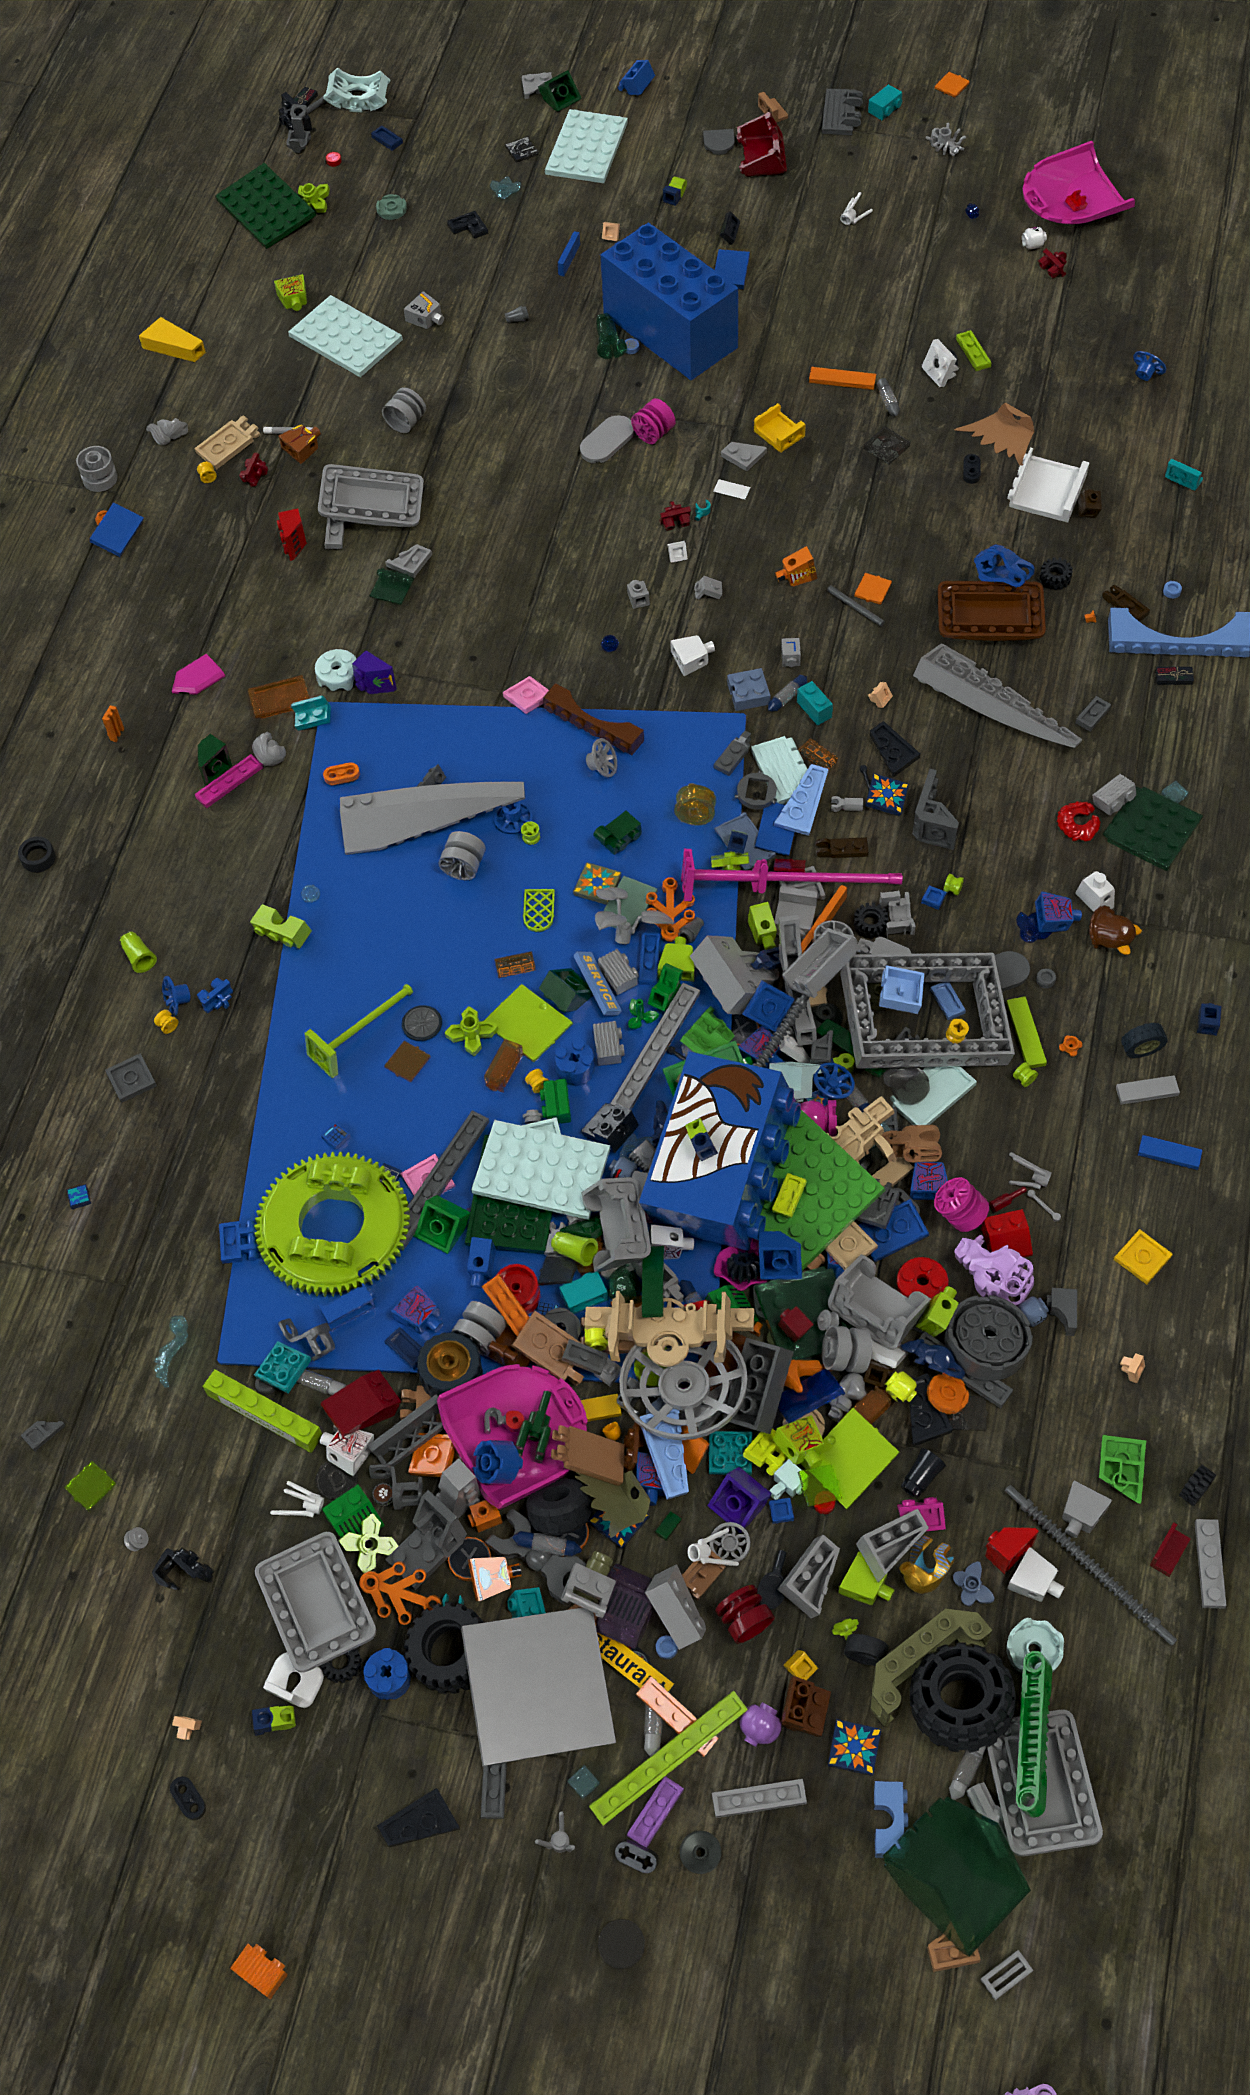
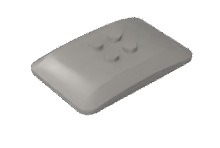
M329 464L323 468L318 513L324 517L355 523L414 527L419 524L424 481L422 476L418 474Z
M323 1532L260 1562L256 1566L255 1576L296 1671L302 1673L310 1671L371 1641L375 1637L377 1632L376 1626L333 1533Z
M1067 1710L1049 1711V1714H1047L1049 1723H1047L1049 1732L1046 1733L1048 1751H1046L1047 1760H1045L1047 1769H1045L1047 1774V1796L1045 1811L1039 1817H1029L1016 1803L1020 1716L1013 1717L1007 1732L1004 1735L1002 1734L995 1744L987 1747L1009 1847L1017 1856H1030L1090 1846L1099 1843L1102 1839L1103 1830L1073 1714ZM1034 1798L1029 1800L1027 1807L1034 1803Z

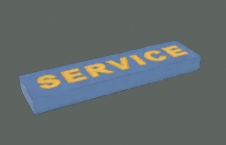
M577 951L574 954V958L603 1015H619L622 1010L592 952Z

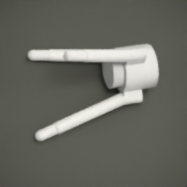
M861 192L858 193L855 199L851 198L844 213L840 216L842 223L845 225H850L851 223L855 225L858 220L873 211V209H870L856 217V211L852 208L861 196Z
M287 1481V1485L303 1494L289 1489H284V1492L304 1500L303 1508H306V1511L272 1510L270 1512L272 1515H299L313 1518L314 1513L320 1514L324 1498L291 1481Z
M723 1529L704 1539H699L698 1543L691 1544L688 1547V1556L691 1561H701L702 1564L712 1563L738 1566L739 1563L736 1561L709 1558L711 1549L707 1543L729 1532V1529Z

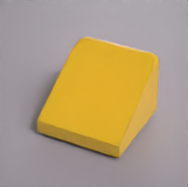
M801 1650L796 1651L784 1664V1667L793 1676L808 1680L818 1669L809 1656Z

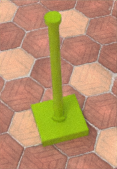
M405 984L402 990L329 1044L323 1041L313 1030L309 1029L305 1032L307 1056L333 1079L338 1075L337 1054L334 1049L405 996L413 994L412 988Z

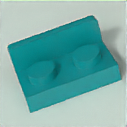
M1174 459L1168 462L1166 478L1194 491L1203 481V477H1201L1202 472Z
M324 696L291 704V708L295 712V728L298 731L330 723L331 705Z
M539 1587L515 1590L508 1597L507 1607L512 1614V1618L546 1613Z

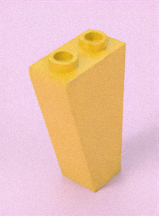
M162 317L139 335L142 348L192 362H196L206 353L202 340Z

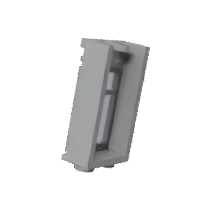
M827 928L782 976L790 989L815 998L817 992L849 962L856 952L861 951L857 945L858 941L853 935H847L839 930L835 931Z

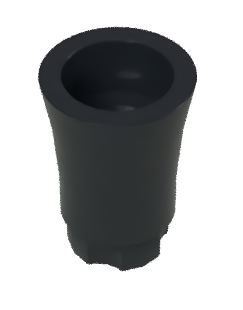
M921 1448L916 1461L905 1476L901 1488L910 1496L918 1499L921 1493H924L929 1484L946 1467V1464L931 1451Z

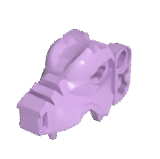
M979 1235L974 1240L962 1238L954 1251L955 1258L960 1264L963 1263L965 1269H969V1273L974 1276V1285L977 1292L982 1297L992 1295L1010 1301L1009 1296L1016 1297L1020 1295L1019 1301L1011 1302L1017 1307L1025 1301L1034 1286L1032 1263L1020 1256L1019 1252L1008 1249V1245L990 1253L981 1247L984 1243L982 1235ZM1027 1265L1028 1271L1023 1269L1022 1267Z

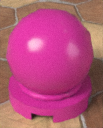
M813 1100L801 1103V1110L826 1133H829L830 1136H836V1100H828V1105L825 1106Z

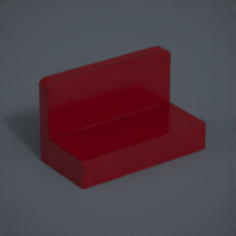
M1173 1522L1150 1564L1151 1567L1170 1577L1191 1539L1175 1530L1178 1525Z

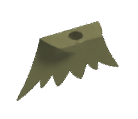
M632 1471L623 1474V1483L619 1486L576 1472L580 1476L575 1477L588 1485L581 1487L580 1490L596 1498L591 1503V1507L606 1512L602 1519L610 1521V1538L629 1526L644 1522L649 1509L650 1498ZM634 1486L640 1492L637 1499L631 1497V1489Z

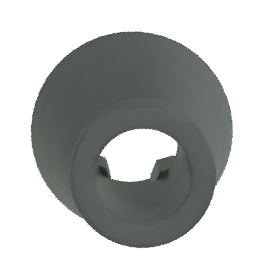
M521 305L505 313L507 323L524 322L526 319H529L527 307H522Z
M696 917L680 928L678 936L684 937L686 944L694 942L704 926L703 920Z

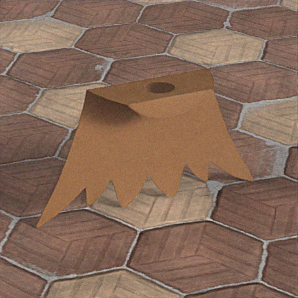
M1007 403L1001 405L998 412L989 417L954 429L957 431H975L972 435L974 437L984 435L980 443L981 445L995 442V453L1007 449L1008 457L1015 454L1016 460L1021 466L1024 465L1022 463L1034 434L1031 417ZM1013 414L1016 415V416H1020L1021 419H1020V420L1015 419L1014 416H1013Z

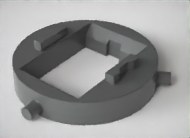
M759 770L758 773L748 774L739 781L735 799L738 798L744 806L750 809H764L772 803H776L777 787L771 777L762 774V771ZM749 780L768 783L765 800L746 798Z

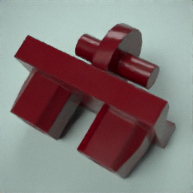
M1047 248L1043 250L1044 256L1038 260L1039 266L1045 269L1050 265L1051 267L1047 272L1052 279L1058 275L1064 277L1066 272L1063 268L1067 263V254L1064 251L1059 253L1056 251L1053 255Z
M253 453L252 458L246 459L245 467L247 469L246 471H241L239 477L243 482H249L254 487L257 485L260 476L268 473V467L259 458L258 453Z
M670 501V507L664 508L665 512L660 513L659 522L660 525H664L666 531L675 528L674 521L679 520L681 527L690 525V506L682 508L681 504L675 505L674 501Z

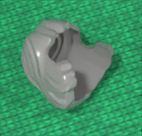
M269 732L261 734L254 740L252 750L260 763L265 766H275L283 762L286 750L284 746H279L275 740H270L272 735Z

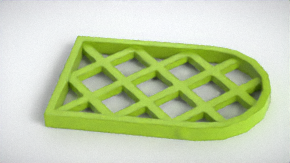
M525 889L523 919L525 926L529 930L542 932L549 929L554 920L555 889ZM538 894L543 896L540 901L535 898ZM532 899L537 902L533 906L529 904ZM545 899H547L550 902L546 906L542 904V902ZM538 905L543 907L539 912L535 909ZM551 905H552V912L548 909V907H550ZM532 910L536 913L533 917L528 915ZM545 910L550 913L546 917L541 914ZM537 916L542 918L539 923L534 920ZM531 921L536 924L533 928L528 925ZM546 921L548 925L542 927L541 924Z

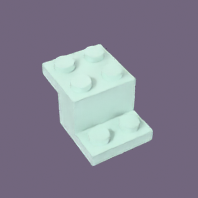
M801 1062L769 1063V1069L781 1071L789 1088L794 1089L796 1102H803L804 1098H812L813 1075L821 1065Z

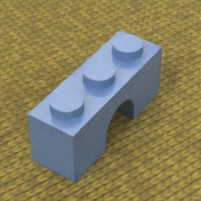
M875 1781L874 1810H884L893 1819V1824L889 1828L876 1829L875 1858H903L905 1852L909 1851V1839L904 1837V1827L908 1828V1813H904L903 1804H907V1789H903V1782Z

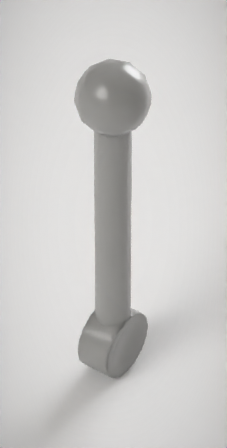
M1034 1190L1028 1191V1197L1035 1199L1052 1215L1053 1221L1058 1222L1061 1215L1054 1213L1035 1195Z

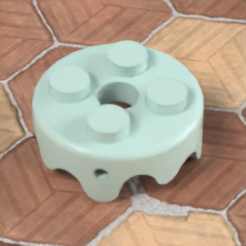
M342 649L330 650L322 654L315 663V673L319 686L323 687L326 685L331 691L339 688H344L346 691L351 690L355 680L352 663L356 660V657L351 652ZM335 666H341L337 670L333 669Z
M1031 1618L1023 1619L1012 1629L1008 1637L1006 1650L1008 1659L1013 1667L1023 1674L1024 1657L1030 1652L1028 1646L1037 1644L1041 1649V1653L1051 1663L1052 1672H1054L1063 1658V1635L1048 1621H1036ZM1041 1662L1038 1663V1664H1036V1666H1035L1034 1669L1039 1668L1040 1665H1041Z

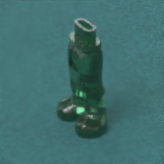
M608 313L597 315L598 355L601 358L610 359L613 351L615 358L621 357L627 351V344L617 335L612 317Z

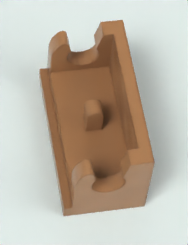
M711 1550L709 1558L721 1559ZM701 1561L693 1562L682 1574L690 1595L698 1601L726 1566L712 1563L702 1564Z

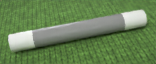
M264 427L263 432L264 434H283L295 427Z

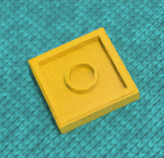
M1139 1229L1118 1252L1114 1260L1147 1285L1171 1259L1173 1254Z

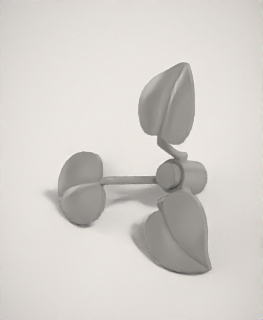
M617 887L596 890V895L599 898L617 901L618 914L610 911H600L595 915V922L599 930L610 926H617L615 936L617 943H630L631 933H635L639 921L650 924L674 925V921L667 914L661 911L648 910L643 911L642 916H638L633 927H631L626 917L621 915L620 899H627L628 893Z

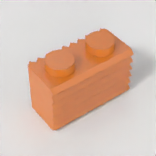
M247 1944L230 1969L267 1998L271 1999L288 1975L283 1971L285 1965L276 1958L272 1961L266 1958L267 1952L259 1945L255 1944L252 1947Z

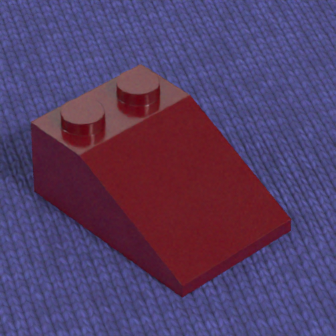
M376 1370L361 1376L321 1402V1406L342 1437L393 1417L401 1400L380 1370Z

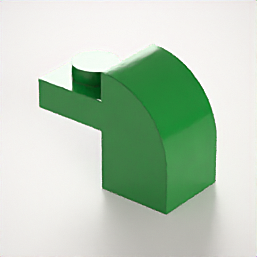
M668 963L663 965L659 982L652 987L648 1004L665 1012L682 985L680 981L683 970Z

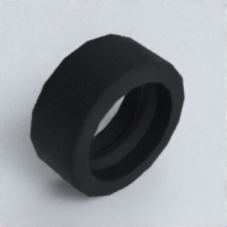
M31 837L25 840L18 850L21 864L30 872L38 873L49 869L54 864L56 858L52 844L44 837ZM43 848L47 850V854L40 860H27V855L34 849Z
M851 1634L847 1637L844 1655L852 1661L876 1666V1663L887 1655L889 1646L886 1642L872 1636Z

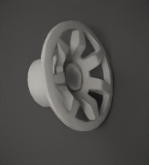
M597 739L593 743L592 752L586 756L587 766L592 771L598 770L604 777H612L617 770L616 753L606 739ZM609 748L612 752V755H607ZM610 759H614V765L609 762Z

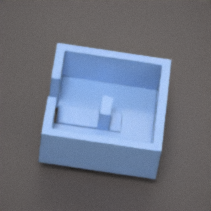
M886 965L882 973L881 987L883 989L880 993L879 1006L918 1014L922 1006L924 973Z

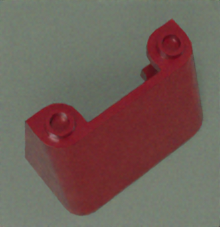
M771 112L737 127V140L744 147L745 160L741 161L739 166L742 174L746 176L778 175L787 172L783 134Z

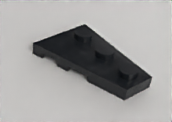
M884 721L870 730V736L893 777L920 758L921 753Z
M928 1373L913 1378L917 1383L915 1388L917 1394L909 1402L913 1447L953 1432L946 1413L937 1410L928 1400L927 1386L931 1381Z
M437 1788L377 1825L389 1848L460 1830L459 1825Z

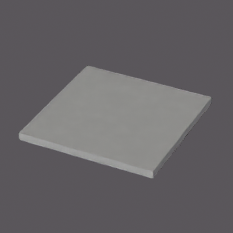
M577 1608L461 1627L482 1766L616 1743L594 1613L585 1608Z

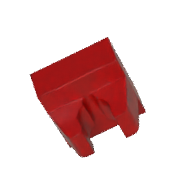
M1081 190L1074 191L1065 200L1074 212L1085 209L1088 204L1086 196L1080 195Z

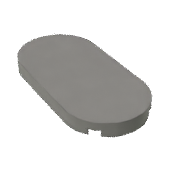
M619 415L607 418L581 442L580 452L582 458L590 463L598 461L602 463L610 459L633 437L634 429L631 420Z

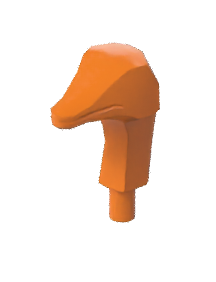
M792 1359L784 1386L793 1389L796 1393H801L803 1386L800 1382V1377L806 1375L820 1376L822 1371L831 1372L832 1370H827L823 1364H820L819 1360Z

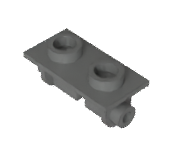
M439 764L428 770L429 772L423 778L424 782H420L417 787L440 785L445 780L446 776Z

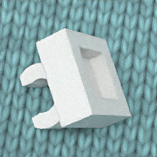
M685 541L667 544L671 563L688 559Z

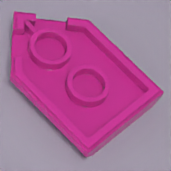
M204 654L176 672L172 693L189 692V694L197 695L224 678L225 674L207 654Z

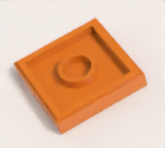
M437 1434L415 1450L408 1473L415 1476L441 1477L442 1472L452 1465L456 1450L447 1434Z

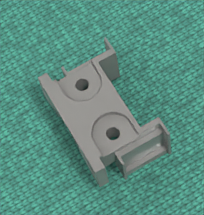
M899 890L885 893L880 892L879 903L882 905L881 908H888L891 921L886 922V938L888 939V934L904 932L906 935V931H909L911 935H915L916 926L911 918L909 892H905L904 898H900Z

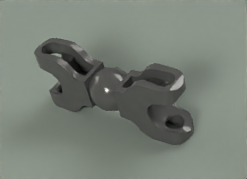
M509 1510L506 1516L508 1522L515 1528L514 1535L520 1531L532 1533L529 1520L517 1511ZM490 1535L486 1539L487 1546L499 1557H505L507 1560L519 1558L524 1562L526 1561L532 1570L541 1571L542 1576L547 1579L550 1595L564 1606L571 1605L572 1602L566 1603L561 1600L565 1589L564 1582L570 1576L573 1565L578 1563L586 1566V1563L579 1557H560L555 1553L553 1554L548 1546L538 1544L537 1539L534 1537L531 1549L517 1546L513 1536L503 1540L495 1535Z

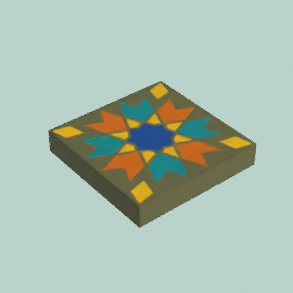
M586 862L573 894L607 905L609 900L599 898L596 895V890L617 887L622 874L619 871Z

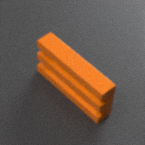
M110 705L102 720L110 741L117 742V736L120 737V731L124 730V726L117 707Z

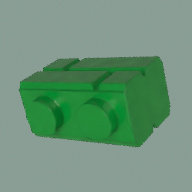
M567 1080L544 1081V1089H540L541 1101H545L546 1105L542 1106L543 1118L552 1119L557 1117L558 1124L570 1123L571 1113Z

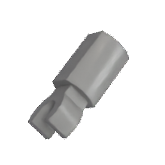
M838 796L832 797L831 803H837V805L831 806V811L833 812L840 811L841 809L844 811H863V798L841 799Z
M554 1222L550 1223L549 1230L551 1233L548 1235L546 1251L544 1252L549 1258H558L559 1253L551 1247V1241L555 1233L560 1232L561 1228L566 1227L563 1222L560 1223L558 1229H556Z

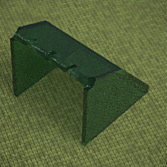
M946 1797L944 1800L938 1798L928 1808L932 1816L929 1817L928 1813L925 1812L913 1824L917 1832L909 1828L897 1840L901 1848L898 1849L896 1844H893L883 1854L885 1859L884 1867L906 1897L963 1954L970 1957L1025 1898L1031 1889L999 1823L949 1797Z

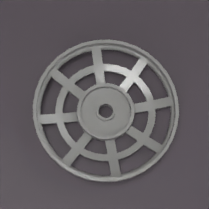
M675 1338L678 1342V1346H683L681 1345L680 1340ZM726 1340V1348L733 1355L739 1369L727 1373L722 1362L714 1363L717 1341H711L707 1349L701 1347L689 1348L688 1353L702 1356L698 1363L683 1360L681 1363L666 1367L665 1369L641 1353L646 1347H639L635 1344L623 1362L619 1379L620 1393L627 1412L643 1429L667 1439H696L719 1430L737 1414L747 1392V1369L739 1349L731 1340ZM672 1347L666 1349L665 1351H671ZM636 1359L645 1366L640 1379V1389H627L628 1373ZM711 1361L721 1375L709 1378L704 1369L707 1363ZM651 1371L660 1377L659 1387L646 1388L647 1379ZM741 1377V1391L735 1407L723 1404L728 1394L729 1381ZM681 1382H688L690 1384L686 1389L678 1387ZM722 1383V1392L719 1400L717 1401L709 1397L710 1386ZM661 1396L666 1404L658 1412L652 1406L648 1397ZM629 1397L642 1398L645 1407L654 1416L647 1424L634 1412L630 1405ZM702 1403L712 1408L707 1413L696 1418L694 1417L693 1408L698 1407ZM673 1408L685 1410L686 1420L669 1418L667 1415ZM717 1411L728 1415L718 1424L697 1432L696 1424L709 1419ZM663 1421L672 1425L688 1426L689 1434L666 1433L654 1428Z

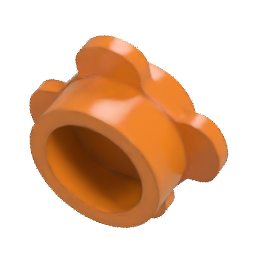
M1069 1035L1065 1036L1063 1044L1059 1045L1061 1051L1069 1053L1072 1057L1077 1055L1079 1048H1082V1042L1075 1036Z

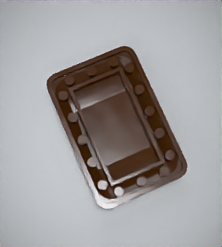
M943 581L938 585L939 633L946 638L1001 641L1042 638L1046 631L1043 586L1038 582H1025L1020 587H1014L1004 582Z

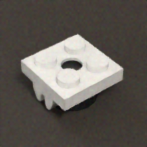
M935 339L929 348L922 368L939 387H945L947 380L956 376L955 371L959 369L957 367L958 359L953 350L947 349L939 339Z

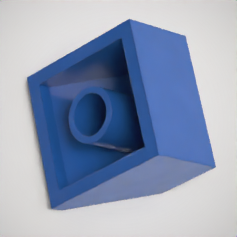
M759 1231L761 1280L802 1279L801 1244L781 1231Z

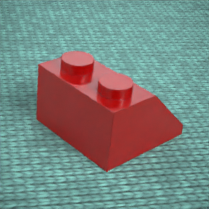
M1023 1209L986 1217L982 1222L981 1230L990 1253L1008 1245V1249L1019 1252L1023 1258L1033 1256L1029 1226Z
M1004 1527L1000 1532L996 1530L988 1538L989 1542L986 1545L985 1557L1005 1574L1027 1552L1028 1548L1034 1545L1039 1531L1036 1528Z

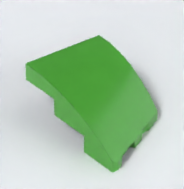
M712 1006L703 1013L680 1040L695 1053L702 1054L730 1043L735 1037L722 1019L716 1018L713 1014L714 1008Z
M1102 1435L1099 1478L1136 1503L1141 1504L1146 1441Z

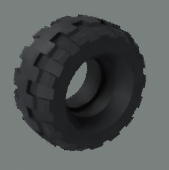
M956 1642L954 1646L945 1644L937 1647V1651L934 1653L930 1652L921 1659L920 1665L913 1672L910 1685L912 1715L920 1731L923 1734L925 1733L930 1738V1741L937 1746L943 1745L948 1747V1751L959 1753V1750H968L971 1753L979 1751V1748L984 1746L990 1747L997 1742V1739L1002 1734L1004 1735L1007 1732L1014 1716L1015 1687L1012 1676L997 1655L986 1652V1648L979 1645H974L973 1647L966 1645V1642ZM968 1680L977 1684L983 1690L984 1698L977 1706L971 1709L959 1710L950 1707L941 1699V1691L952 1681Z

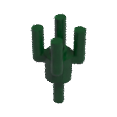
M549 1391L543 1392L538 1411H531L529 1419L522 1422L515 1444L519 1456L522 1457L527 1438L531 1441L539 1442L534 1459L537 1463L543 1462L550 1439L551 1428L549 1423L551 1417L546 1415L552 1394Z

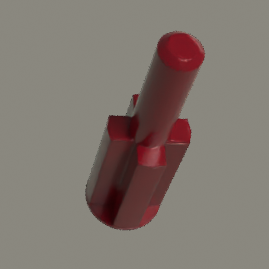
M1023 1186L1011 1194L1005 1193L990 1201L989 1207L991 1211L995 1213L1010 1205L1012 1199L1027 1192L1026 1187Z

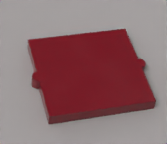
M775 859L774 871L805 873L806 860Z

